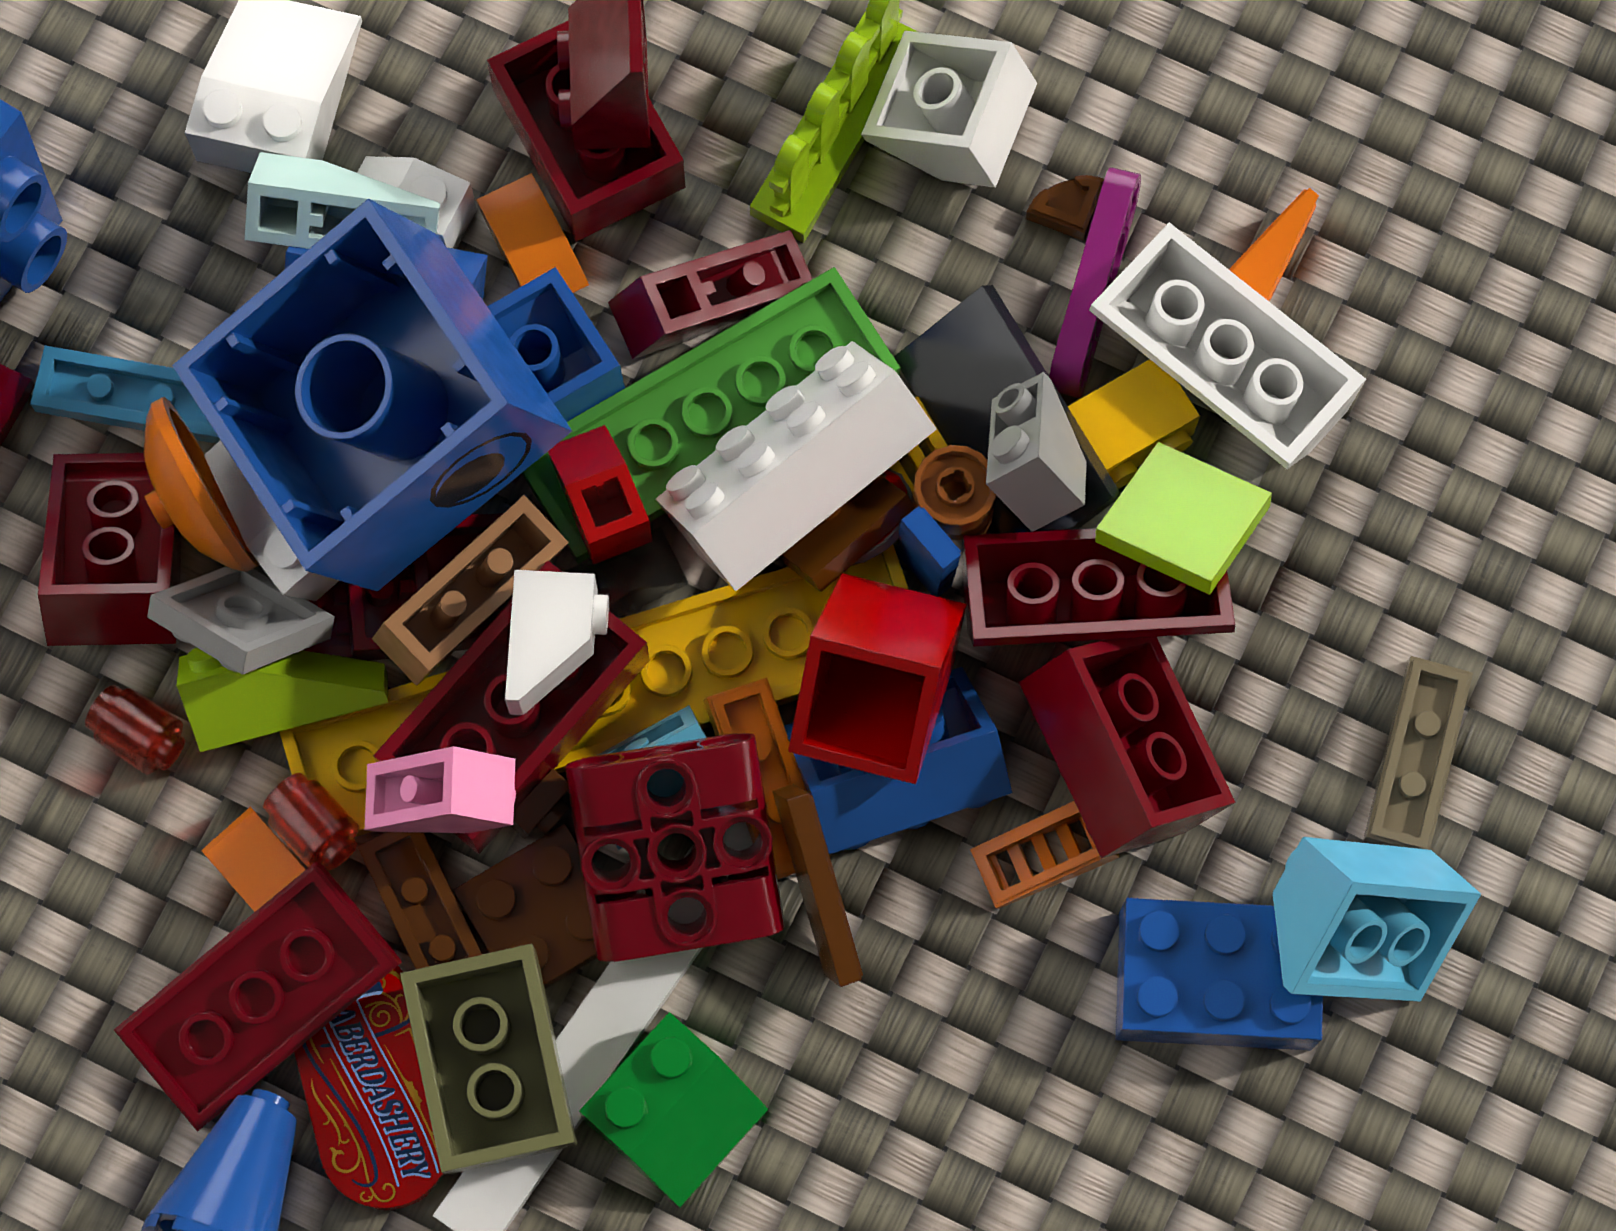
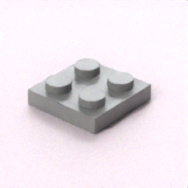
M226 566L152 594L147 618L171 631L178 640L191 643L219 660L223 667L243 675L330 639L335 616L306 599L282 595L270 578L254 569L249 572H243Z

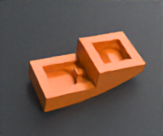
M532 173L475 200L501 255L505 256L519 287L555 267L572 293L589 286L587 278L559 222Z

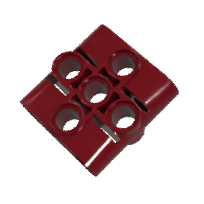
M733 733L592 756L572 761L565 766L596 957L599 961L617 962L762 938L784 930L785 923L773 853L772 835L769 827L754 734ZM661 769H673L683 776L684 781L681 789L676 794L669 797H659L652 794L647 788L650 776ZM747 822L754 825L758 829V837L750 847L743 850H734L723 842L726 830L733 824ZM673 833H682L689 836L694 842L691 853L678 861L663 858L657 851L660 841ZM616 844L623 847L628 852L629 857L626 864L620 869L604 871L592 862L595 851L601 846ZM684 897L694 898L704 906L701 916L696 921L688 924H680L668 916L671 905L676 900Z

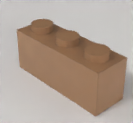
M523 495L383 622L372 640L417 686L512 599L514 570L539 571L547 560L552 562L569 542Z

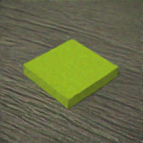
M1158 442L1097 526L1095 542L1210 595L1270 508L1272 493Z

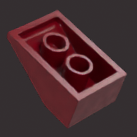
M576 0L568 7L569 31H557L559 69H570L571 88L559 90L560 127L572 128L575 150L650 147L647 30L644 0Z
M144 453L53 454L38 586V600L47 646L177 644V638L173 636L171 631L147 618L151 595L180 584L181 533L175 524L163 529L147 504L145 495L155 489L148 475Z

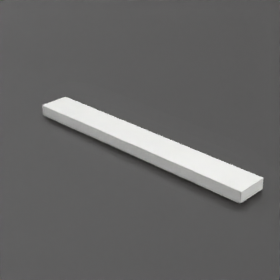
M746 822L733 824L726 830L723 842L728 847L734 850H743L753 844ZM693 844L692 847L689 849V851L687 852V854L685 855V857H686L688 854L691 853V850H692L694 844ZM684 897L676 900L671 905L668 916L680 924H688L696 921L701 916L704 906L694 898ZM702 948L610 962L555 1040L575 1131L583 1121L579 1110L624 1062ZM562 1149L464 1171L435 1211L433 1217L453 1231H506Z

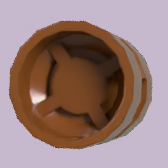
M949 445L934 450L922 460L915 474L912 503L915 508L920 506L922 509L924 507L953 543L961 549L963 548V535L986 533L992 521L997 495L986 485L988 460L982 453L967 446Z

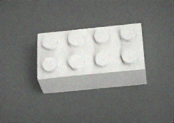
M853 341L846 346L833 348L824 354L816 363L813 373L798 385L785 387L774 394L767 402L766 410L747 426L741 425L728 431L718 441L716 450L697 466L691 465L677 472L668 481L666 491L655 499L694 551L735 591L937 430L897 372Z

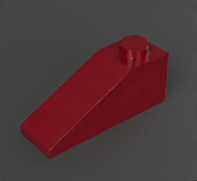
M788 230L640 276L608 301V304L630 355L634 359L686 342L756 313L811 281L812 277L792 231Z

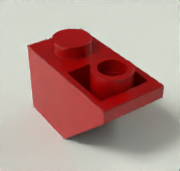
M606 425L561 441L547 452L592 564L652 542L649 518L626 462Z

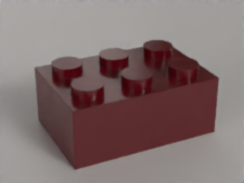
M568 20L487 59L493 91L577 242L686 188L684 160L650 99V147L575 150L572 128H561L559 117V90L571 88L570 69H559L557 31H569Z
M1157 637L1108 639L1070 648L1019 682L1031 707L1033 716L1039 724L1101 859L1184 834L1236 803Z

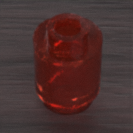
M116 685L107 687L95 699L85 719V726L94 733L95 742L146 775L153 773L158 768L166 770L172 766L180 756L185 745V738L181 736L183 722L132 688L122 690Z
M303 773L293 774L278 784L265 799L263 809L270 815L268 824L307 867L319 860L328 870H332L344 863L357 848V842L354 838L359 831V825L318 780H308Z

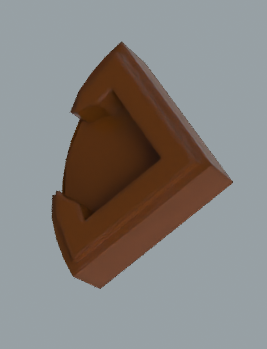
M1080 175L1075 176L1074 179L1055 184L1048 189L1045 188L1038 193L1029 205L1025 219L1083 241L1095 212L1104 178Z

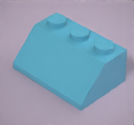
M1302 837L1297 848L1288 857L1285 870L1272 892L1283 986L1291 994L1420 1002L1480 898L1481 893L1432 850Z

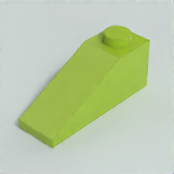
M197 647L192 649L187 655L179 657L176 686L200 752L388 703V673L384 663L301 650L298 653L242 675L239 672L223 667L219 660Z

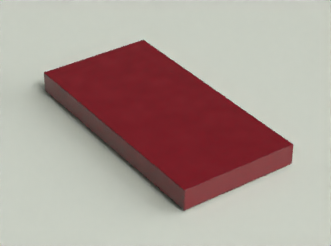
M318 860L117 1026L114 1031L198 1132L225 1110L236 1096L243 1095L401 964L402 960Z

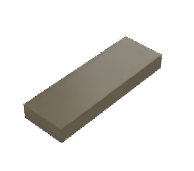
M1411 656L1407 661L1363 837L1364 842L1430 850L1473 672Z

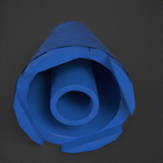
M262 1089L253 1090L251 1096H236L148 1214L141 1231H278L297 1126V1119L288 1111L290 1107L289 1102L275 1093Z

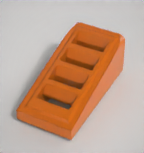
M1311 188L1308 190L1304 189L1229 269L1269 302L1315 211L1319 195Z
M1074 801L970 849L994 906L997 909L1091 871L1120 857L1118 853L1101 859ZM1079 820L1093 848L1082 853L1069 825ZM1056 831L1068 857L1067 861L1060 864L1057 863L1045 834ZM1030 840L1044 869L1043 872L1036 875L1033 874L1021 847V844ZM1006 850L1021 881L1011 887L996 856Z

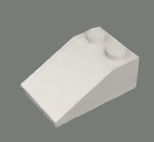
M239 0L201 76L186 126L185 135L196 161L252 173L260 152L323 160L362 24L361 16L290 0Z

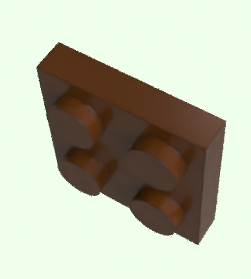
M565 823L453 889L455 896L489 953L533 944L538 956L544 989L597 958L583 872L581 870L579 848Z

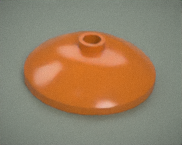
M161 397L151 403L146 417L144 457L149 478L155 489L145 495L149 508L163 529L175 524L182 536L200 553L231 569L243 572L251 571L259 566V562L248 549L207 464L204 451L175 407L167 398Z

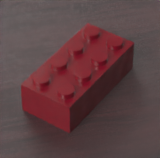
M548 560L539 569V571L562 572ZM511 601L373 757L376 762L454 746L514 758L515 810L552 768L555 769L650 661L647 642L609 611L607 634H595L594 654L524 715H511L505 701L512 611ZM503 827L473 833L454 834L476 853L480 854Z

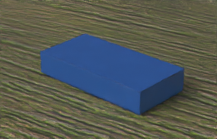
M918 506L901 520L900 537L897 540L895 551L930 594L939 597L953 586L961 551L925 508L921 509Z

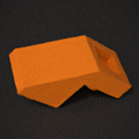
M251 806L202 849L204 855L254 912L306 870L292 850Z

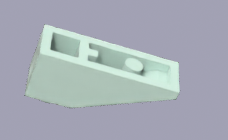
M260 152L248 181L245 240L310 249L367 199L437 234L440 203L323 160Z

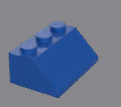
M556 267L487 306L566 422L625 389L620 364Z
M962 667L953 669L916 784L794 754L806 791L813 796L829 854L844 849H857L866 845L871 840L904 829L920 828L931 820L966 808H979L990 803L993 799L1013 793L997 728ZM793 723L784 725L789 742Z

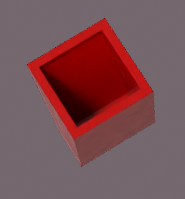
M842 573L810 635L788 752L916 784L955 662L967 604Z

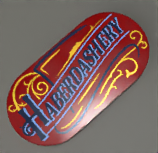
M399 966L294 1051L320 1158L327 1176L334 1186L352 1201L377 1210L400 1209L422 1200L433 1190L444 1175V1173H441L400 975L404 971Z

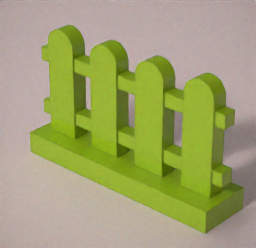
M869 0L864 15L855 30L850 32L842 44L836 62L824 82L820 83L814 91L804 116L793 134L789 135L782 145L773 168L750 205V216L781 232L791 230L796 240L802 243L805 242L865 140L861 135L904 31L918 32L899 22L903 14V10L899 8L900 0Z

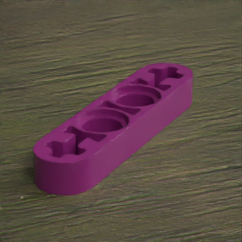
M1110 167L1105 175L1051 363L1049 377L1060 394L1080 398L1084 392L1104 324L1089 309L1091 304L1117 278L1138 203L1141 187L1140 173Z

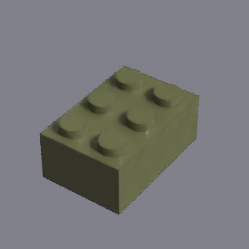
M533 944L400 973L441 1173L449 1175L578 1145L538 956Z

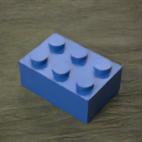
M1126 898L1119 911L1115 1040L1311 1051L1322 1040L1323 996L1291 994L1283 986L1274 906Z

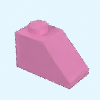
M452 746L367 764L364 830L374 832L473 833L513 825L516 798L515 759Z

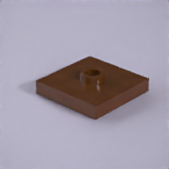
M880 475L780 555L778 559L818 591L822 592L916 508L904 491Z

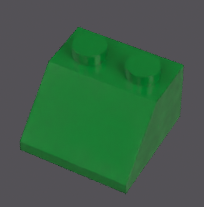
M669 1012L585 1103L579 1112L583 1121L677 1207L681 1208L767 1113L768 1108L715 1052Z

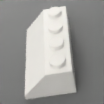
M1170 222L1091 304L1089 309L1100 320L1286 469L1308 455L1349 410L1366 378Z

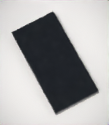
M982 285L894 356L901 367L900 370L915 395L920 398L947 446H967L982 453L987 460L992 399L997 397L1008 386L1015 383L1021 384L1042 372L1049 377L993 285ZM1055 385L1054 388L1087 462L1085 505L1033 532L1079 529L1114 503L1121 494ZM996 496L992 522L998 532H1032Z

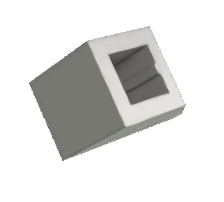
M1042 372L1021 384L1015 383L1008 386L997 397L992 399L986 485L1032 532L1084 506L1087 462L1051 379Z

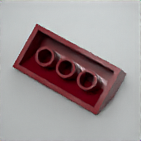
M1096 528L963 535L962 583L964 603L967 604L965 611L967 633L973 647L1235 632L1236 624L1227 571L1209 595L1096 543Z

